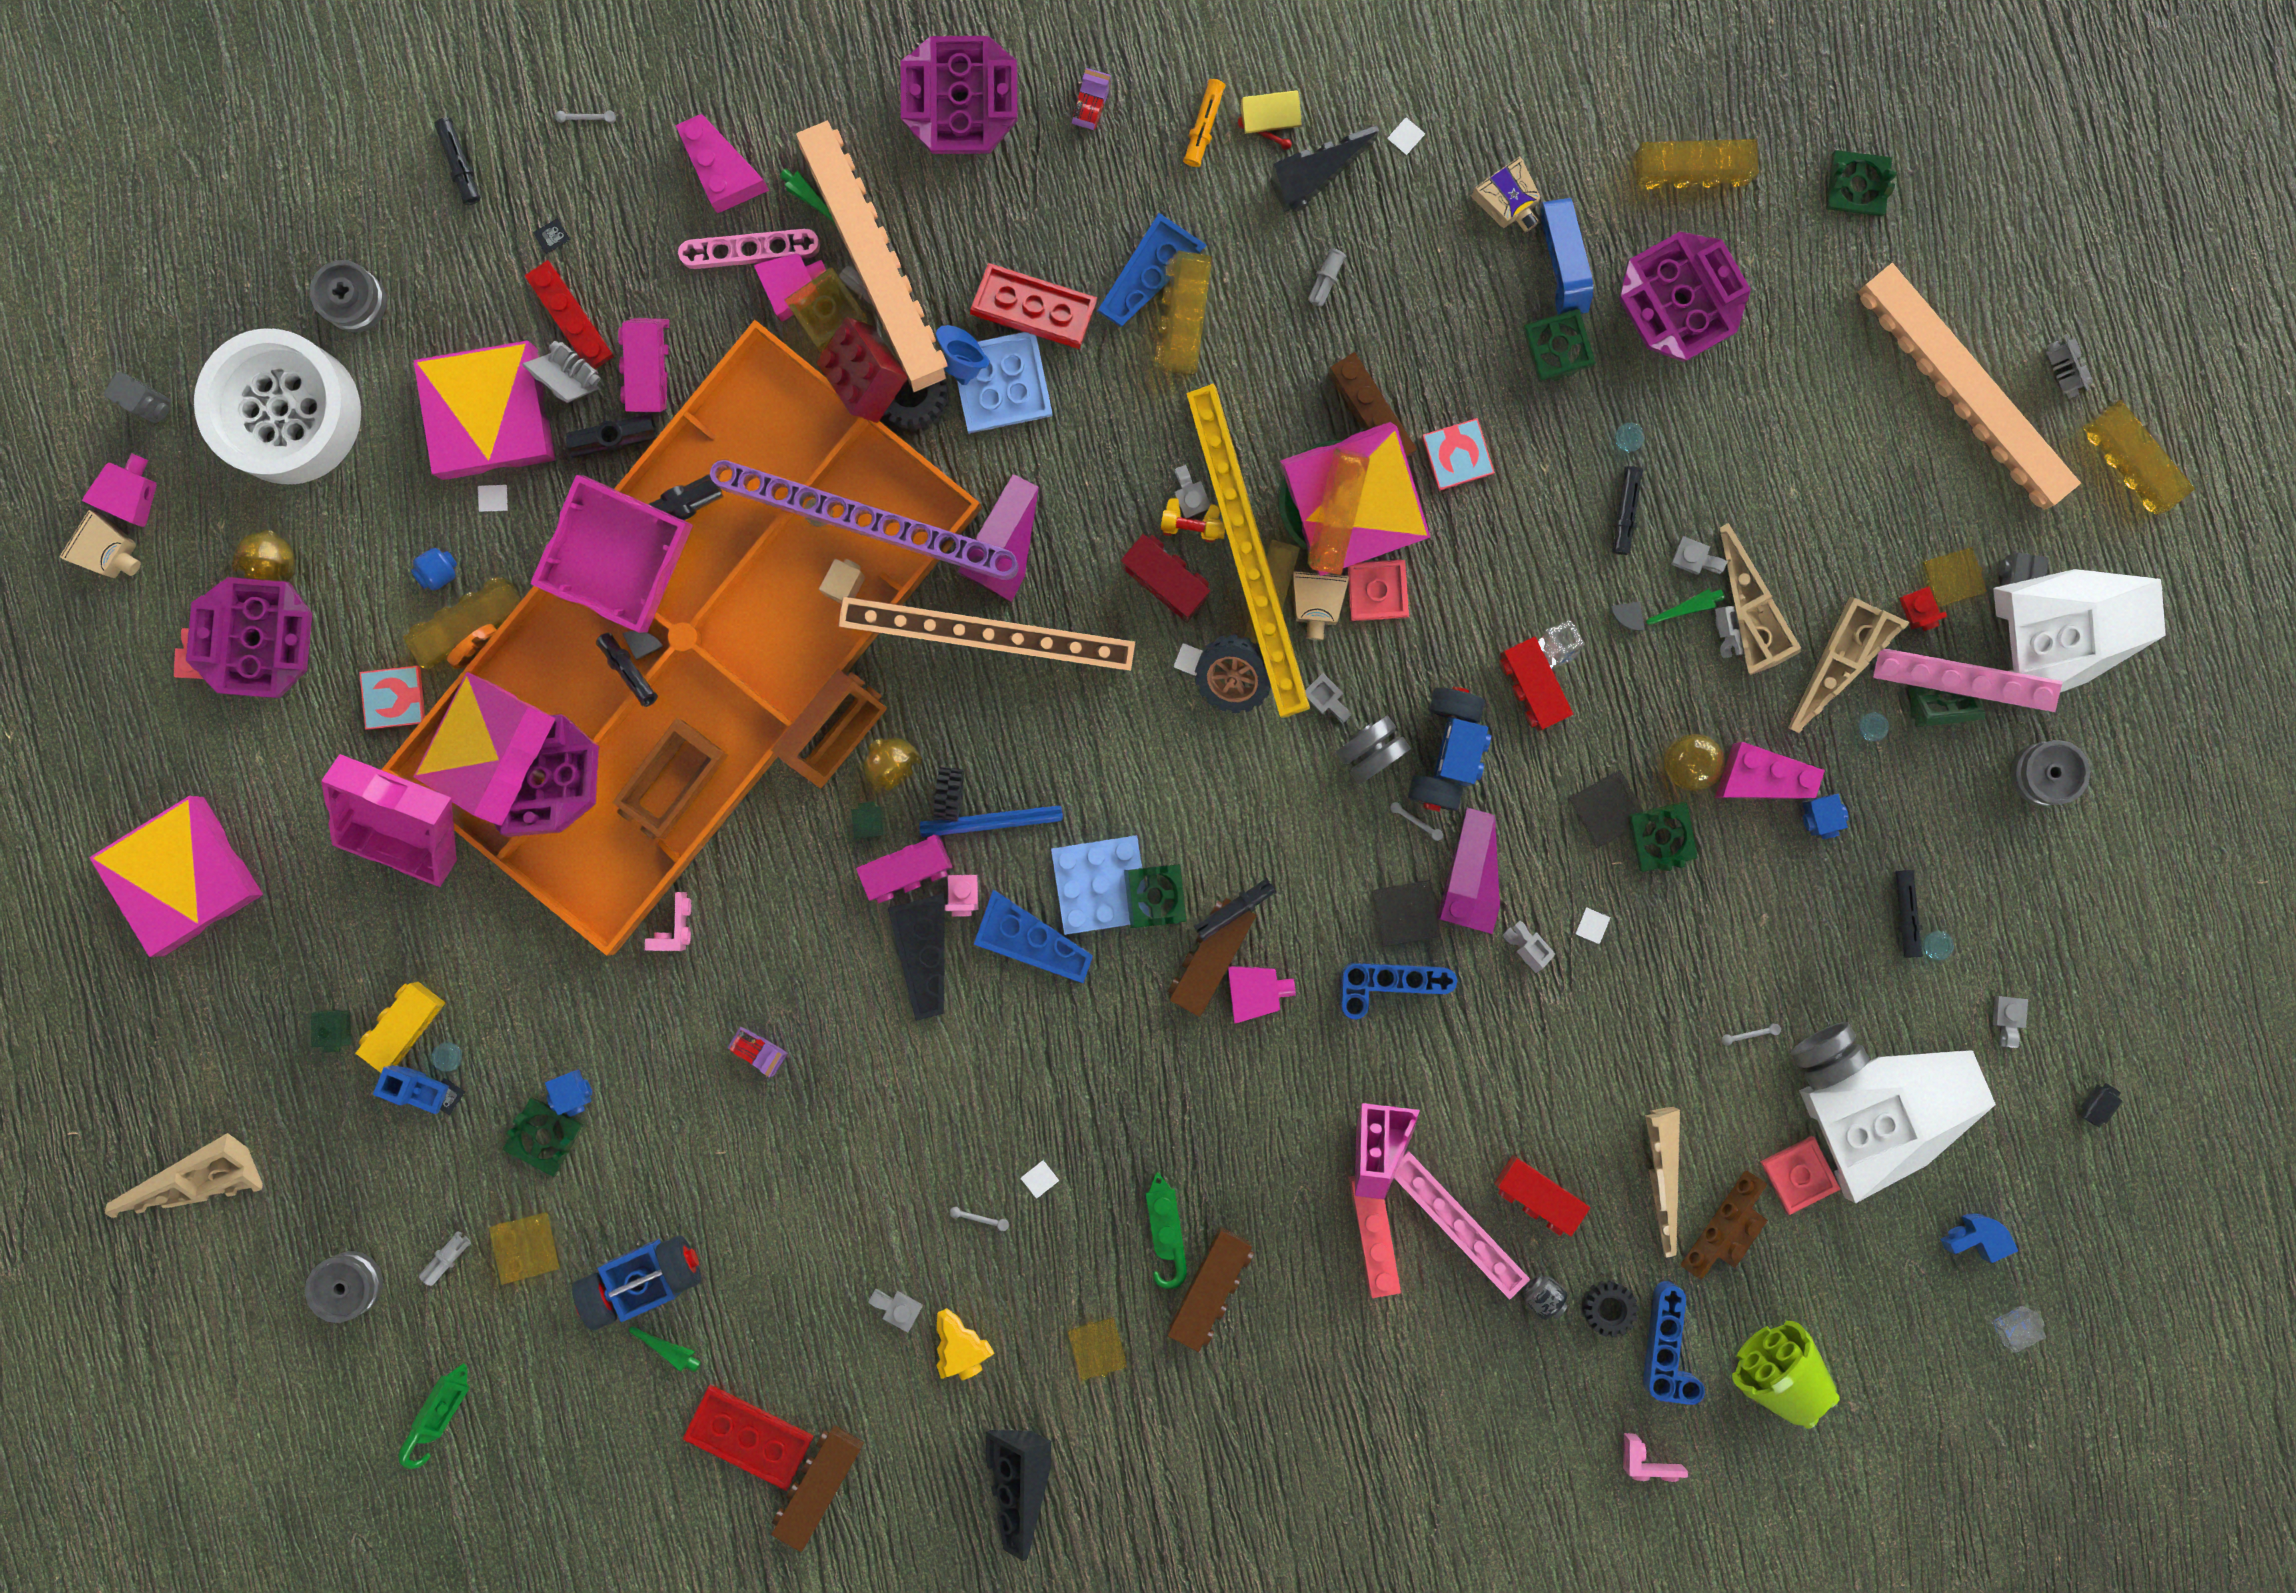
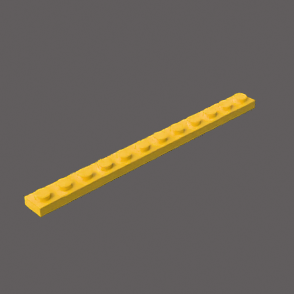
M1210 384L1186 394L1279 715L1285 718L1309 710L1310 706L1217 388L1214 384Z

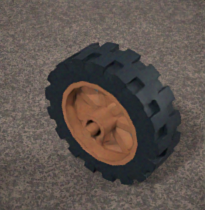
M1229 635V638L1222 636L1217 638L1214 643L1211 641L1201 653L1195 668V673H1197L1195 683L1200 687L1199 693L1201 696H1205L1210 705L1213 706L1215 704L1219 706V710L1225 712L1226 710H1232V713H1240L1241 710L1249 712L1253 710L1254 706L1259 707L1263 703L1271 689L1259 643L1256 642L1254 644L1250 638L1245 636L1243 639L1238 638V635ZM1232 659L1231 665L1224 660ZM1218 664L1225 671L1215 672V665ZM1251 669L1254 676L1245 674L1244 672ZM1219 679H1225V684L1222 683ZM1242 681L1251 683L1253 685L1245 688Z

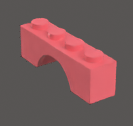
M1355 1176L1349 1177V1183L1360 1231L1369 1294L1372 1298L1400 1294L1401 1290L1385 1199L1355 1196Z

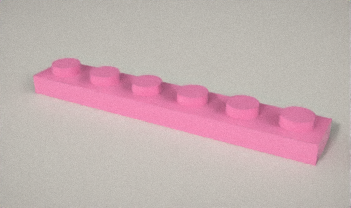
M1882 649L1878 653L1873 678L2051 712L2056 711L2062 687V681L1891 649Z
M1407 1151L1403 1155L1396 1171L1395 1180L1510 1300L1531 1279L1422 1164Z

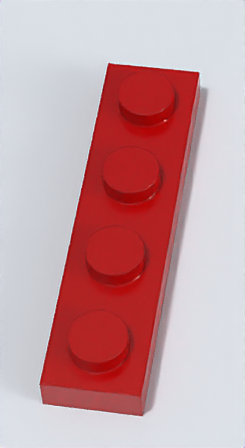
M549 260L524 275L574 350L585 363H588L593 369H597L615 357Z

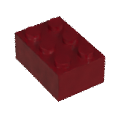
M847 316L840 327L837 328L835 335L816 362L849 413L878 423L908 378L874 326Z
M1142 534L1120 560L1121 569L1187 624L1209 598L1211 591L1208 589L1209 582L1197 572L1194 576L1186 570L1187 564L1176 554L1169 556L1163 549L1165 547L1164 544L1155 536L1151 535L1148 538Z

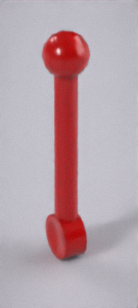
M1241 116L1238 119V127L1244 129ZM1267 131L1256 132L1280 144L1283 150H1289L1292 146V142L1289 139H1281Z

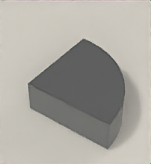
M1640 601L1609 607L1613 618L1625 628L1632 631L1645 630Z
M633 630L623 633L636 660H640L664 647L656 637L647 632L638 633Z

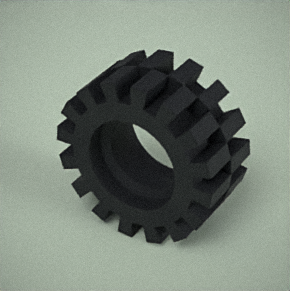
M940 767L934 798V819L959 820L964 790V769Z
M1608 1280L1607 1283L1600 1281L1598 1286L1593 1284L1590 1287L1592 1290L1589 1293L1586 1291L1584 1295L1586 1300L1582 1301V1307L1584 1308L1582 1313L1586 1318V1322L1596 1332L1606 1337L1607 1335L1617 1337L1619 1333L1622 1336L1627 1334L1625 1330L1628 1328L1631 1330L1634 1327L1632 1322H1637L1638 1319L1636 1312H1639V1307L1635 1303L1637 1302L1636 1298L1622 1284ZM1607 1298H1615L1621 1305L1619 1315L1611 1320L1604 1319L1599 1312L1600 1304Z

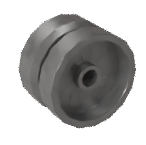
M335 260L325 264L315 273L310 284V299L314 309L324 319L347 332H363L373 328L382 319L386 310L387 296L383 285L363 267L349 260Z
M1388 715L1373 726L1370 723L1350 737V742L1335 751L1343 764H1349L1361 756L1363 761L1353 767L1350 772L1358 785L1374 776L1411 749L1404 737H1396L1385 744L1383 740L1396 729Z
M2054 740L2028 745L2020 751L2012 763L2011 779L2014 789L2021 798L2029 803L2042 806L2060 805L2072 802L2083 794L2089 784L2091 771L2088 759L2080 748L2070 742Z
M1841 1022L1826 1027L1804 1039L1791 1050V1055L1798 1067L1808 1068L1804 1077L1811 1089L1820 1090L1833 1086L1854 1075L1869 1062L1870 1058L1863 1046L1852 1044L1856 1039V1034L1849 1022Z
M347 1251L326 1259L312 1269L306 1280L305 1296L307 1304L316 1316L327 1322L341 1323L352 1320L374 1306L382 1294L383 1277L381 1269L373 1258L362 1252Z

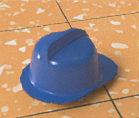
M950 325L941 326L937 329L936 338L943 349V355L948 365L944 370L954 376L961 385H967L971 379L978 376L982 368L989 366L990 360L984 354L978 342L968 332Z

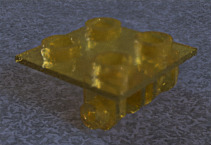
M548 1212L510 1222H501L489 1227L501 1285L560 1269Z

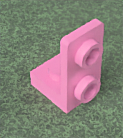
M948 875V905H945V911H952V917L972 916L971 910H978V875Z
M687 892L675 893L674 938H672V933L655 932L654 938L645 939V950H686V945L690 944L691 939L690 927H686V917L691 914V899L687 898Z
M1624 1433L1623 1469L1629 1476H1632V1479L1648 1481L1650 1477H1661L1664 1481L1676 1482L1679 1481V1477H1688V1471L1682 1464L1641 1463L1646 1460L1645 1443H1642V1440L1636 1434Z

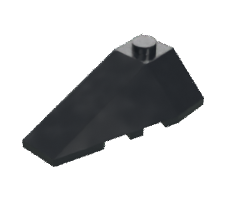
M1377 125L1344 137L1339 145H1335V143L1330 141L1324 143L1313 154L1307 149L1274 163L1270 182L1284 213L1291 209L1293 212H1297L1308 206L1309 201L1376 141L1379 133Z
M989 1430L986 1431V1463L988 1469H993L995 1484L991 1486L993 1496H997L1001 1512L997 1514L1003 1549L1018 1559L1025 1561L1029 1556L1051 1469V1441L1033 1431Z

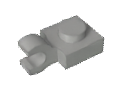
M1186 465L1176 468L1174 472L1181 489L1175 491L1174 494L1179 499V506L1183 517L1188 519L1208 511L1210 502L1202 482L1192 483Z
M1683 536L1678 544L1671 565L1696 575L1700 573L1702 568L1720 575L1724 571L1727 561L1719 557L1707 555L1710 546Z
M1735 606L1715 609L1716 627L1719 630L1720 638L1725 637V641L1720 648L1722 657H1732V646L1735 648L1736 655H1743L1744 649Z
M1324 673L1305 690L1308 701L1322 715L1329 709L1342 724L1351 716L1349 710L1338 701L1343 692Z
M1518 921L1513 927L1514 931L1509 928L1503 936L1510 944L1520 946L1517 953L1537 973L1548 964L1555 953L1537 932L1531 935L1526 925Z
M1995 996L1993 1025L2001 1026L2000 1046L2019 1047L2020 1038L2017 1028H2026L2028 999Z
M878 1289L874 1290L868 1302L876 1308L885 1310L883 1319L907 1333L923 1304L899 1291L896 1292L894 1298H891Z

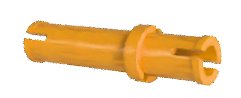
M1217 79L1208 80L1207 89L1194 129H1191L1188 135L1190 142L1183 162L1192 167L1201 166L1206 145L1212 139L1210 132L1223 90L1226 86L1225 83ZM1212 100L1208 118H1205L1209 102ZM1201 128H1204L1199 146L1197 147L1196 144Z

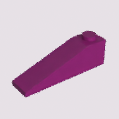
M1013 474L975 539L1012 552L1019 566L1016 576L1009 580H1001L964 567H960L958 571L961 577L1011 603L1025 578L1039 491L1038 486ZM980 549L973 550L969 555V561L973 563L980 562L984 557V552ZM1003 558L997 563V570L1001 572L1008 571L1012 567V561L1008 558Z
M1466 807L1436 919L1493 934L1500 909L1495 815Z

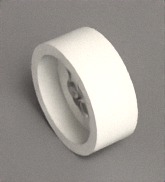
M257 329L244 332L226 341L205 363L195 388L194 410L197 425L211 450L233 467L272 483L300 484L315 480L329 473L349 453L360 427V398L356 385L346 368L336 358L309 340L285 330ZM301 379L300 388L294 391L293 385L295 381ZM269 381H272V388L268 392H265V385ZM317 402V410L309 415V407ZM287 404V413L284 416H280L281 408ZM259 406L258 415L252 418V410ZM303 428V437L299 440H296L295 436L297 431ZM274 430L275 436L273 440L267 442L268 433Z

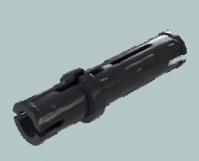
M448 117L438 119L434 122V126L452 170L450 173L451 179L458 186L463 204H476L481 200V197L473 180L474 171L467 164L462 146L453 126V121Z
M1627 466L1624 468L1619 512L1613 526L1616 528L1612 549L1614 554L1630 555L1633 531L1637 528L1635 518L1643 469L1640 467Z
M607 632L600 635L596 640V645L607 657V663L610 668L619 673L626 685L639 700L641 706L647 707L652 705L657 700L658 695L632 663L629 652L621 648L612 633L609 634Z
M1915 870L1895 871L1901 926H1898V932H1902L1903 958L1923 957L1920 931L1923 930V927L1919 925Z
M1266 877L1248 891L1242 890L1239 892V897L1193 927L1204 942L1207 938L1246 912L1250 911L1252 913L1255 911V906L1277 892Z

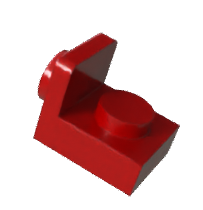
M1930 586L1899 597L1911 630L1922 627L1923 632L1940 626L1939 620L1947 617L1945 611L1939 612Z

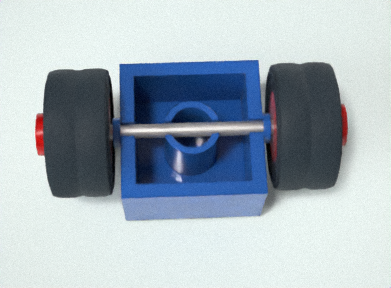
M1453 686L1452 689L1435 688L1433 691L1429 711L1435 715L1448 718L1449 721L1446 723L1433 778L1414 775L1411 780L1408 799L1424 804V809L1440 812V809L1458 811L1463 794V787L1460 785H1473L1476 780H1480L1482 777L1484 763H1480L1483 752L1488 751L1491 735L1487 734L1489 727L1475 724L1481 720L1485 700L1470 694L1468 689Z
M675 1236L662 1243L660 1239H657L605 1262L597 1268L599 1273H592L585 1278L575 1281L572 1284V1295L576 1311L584 1324L592 1331L598 1330L615 1322L617 1317H619L620 1322L626 1321L675 1299L688 1288L697 1286L701 1282L699 1260L695 1251L683 1236Z

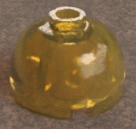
M262 530L245 536L238 543L233 554L232 567L236 573L238 568L244 571V577L247 579L279 581L278 578L287 577L286 581H289L294 574L295 556L291 545L279 537L277 533Z
M1696 733L1683 735L1669 746L1665 754L1664 766L1667 776L1671 778L1677 787L1687 791L1705 790L1717 782L1723 774L1725 759L1724 753L1717 742L1708 736Z
M880 738L874 741L868 748L870 752L865 757L864 775L875 792L879 794L881 793L880 788L884 787L889 791L909 778L914 773L911 767L915 762L920 766L923 758L904 739L889 738L883 740Z

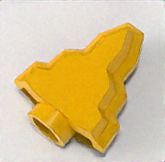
M948 1308L937 1313V1332L941 1342L937 1348L940 1360L936 1366L941 1379L959 1374L960 1379L965 1380L981 1372L983 1369L980 1363L995 1354L988 1341L980 1340L974 1330L966 1329L961 1319Z

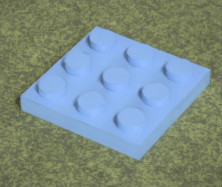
M1022 332L979 341V346L990 360L989 366L982 368L978 376L971 379L967 385H961L957 381L968 434L1053 416L1036 335Z
M1137 835L1051 849L1064 935L1130 925L1124 870L1142 868ZM1144 879L1138 886L1137 894L1143 893L1145 889ZM1139 902L1140 909L1150 917L1148 906L1144 902Z

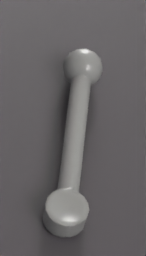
M610 110L604 114H565L563 111H558L555 114V119L561 123L565 120H605L611 124L616 121V115Z
M1394 802L1391 804L1390 809L1393 813L1401 814L1430 833L1433 840L1439 841L1442 839L1443 833L1441 830L1432 829L1402 809L1400 803Z
M1770 1024L1768 1028L1734 1036L1726 1034L1722 1037L1721 1041L1725 1046H1729L1734 1041L1765 1034L1778 1035L1781 1032V1027L1778 1024Z
M958 1207L950 1209V1216L952 1218L963 1217L994 1225L1001 1231H1006L1009 1227V1222L1006 1219L998 1221L963 1212Z

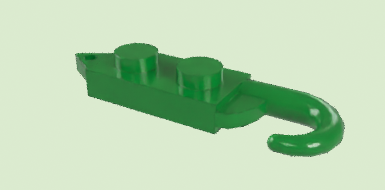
M1156 1172L1150 1190L1146 1192L1154 1249L1160 1258L1174 1260L1176 1275L1173 1280L1165 1281L1155 1271L1153 1272V1277L1158 1286L1164 1289H1174L1183 1284L1187 1277L1186 1258L1175 1188H1171L1160 1173ZM1157 1178L1161 1179L1160 1183L1156 1182Z
M465 1363L447 1376L441 1375L412 1423V1430L400 1448L398 1459L402 1467L407 1469L419 1468L431 1457L429 1453H426L419 1460L413 1461L409 1458L417 1443H430L441 1437L470 1387L467 1384V1366Z

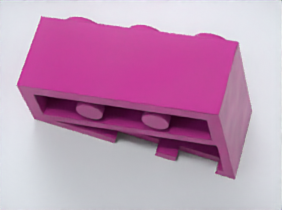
M703 114L675 125L708 199L717 214L769 191L761 176Z
M634 318L623 322L622 327H619L618 341L620 345H623V357H620L619 369L620 373L624 374V386L621 387L620 397L622 404H625V411L661 412L666 409L668 373L665 372L664 355H668L669 346L664 345L663 328H669V319Z
M1745 742L1734 743L1715 798H1816L1825 770Z
M933 835L928 837L927 840L904 847L900 851L856 868L868 900L873 901L877 899L879 904L894 898L893 892L903 888L905 893L921 887L920 881L930 877L932 882L944 878L948 876L946 870L953 867L941 837Z
M1366 1103L1361 1104L1356 1124L1355 1196L1385 1199L1413 1135L1420 1110Z

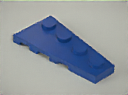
M1158 213L1097 312L1119 327H1122L1207 245Z
M993 889L974 945L1084 983L1093 955Z

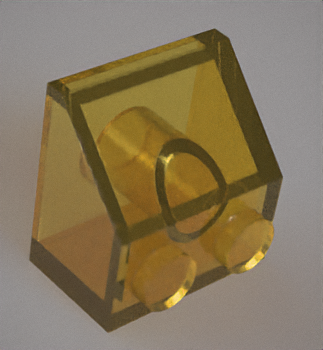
M832 267L784 299L820 353L826 349L846 316L866 324L869 323L866 315Z

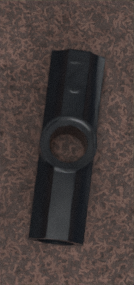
M647 414L616 422L604 421L598 426L567 432L565 439L571 457L578 458L609 450L617 452L627 446L653 441L657 438L658 433L653 416ZM612 430H617L618 436L616 440L607 442V434Z
M709 474L686 486L680 485L665 491L660 495V499L648 505L685 521L697 513L696 510L724 496L722 490L711 480Z

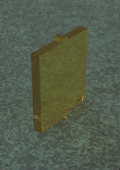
M1973 547L1923 562L1929 581L1927 587L1930 586L1937 607L1987 592L1981 575L1983 569L1978 566Z
M1114 1317L1097 1322L1090 1320L1087 1325L1068 1330L1081 1380L1099 1375L1106 1377L1109 1372L1128 1367Z

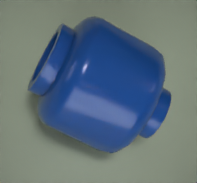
M431 548L413 560L414 568L411 569V573L423 589L428 587L430 590L436 591L455 579L456 574L453 568L457 566V563L448 551L442 553L437 548Z

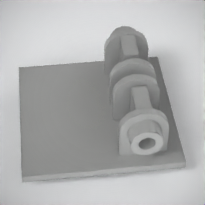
M2066 334L2064 335L2066 344L2060 346L2058 341L2047 345L2049 351L2046 354L2052 365L2066 359L2070 360L2053 368V371L2070 364L2072 365L2073 369L2056 376L2058 379L2075 372L2074 375L2059 381L2063 395L2067 394L2068 399L2079 395L2078 389L2084 387L2085 392H2088V384H2091L2093 380L2087 365L2080 367L2077 360L2078 357H2081L2082 353L2076 339L2069 340Z
M554 341L549 346L550 354L522 364L523 367L531 372V375L536 380L544 383L553 391L556 397L564 400L566 403L599 390L597 384L601 378L598 376V371L593 369L588 363H585L583 359L578 360V355L576 353L572 354L573 351L563 342L558 343Z

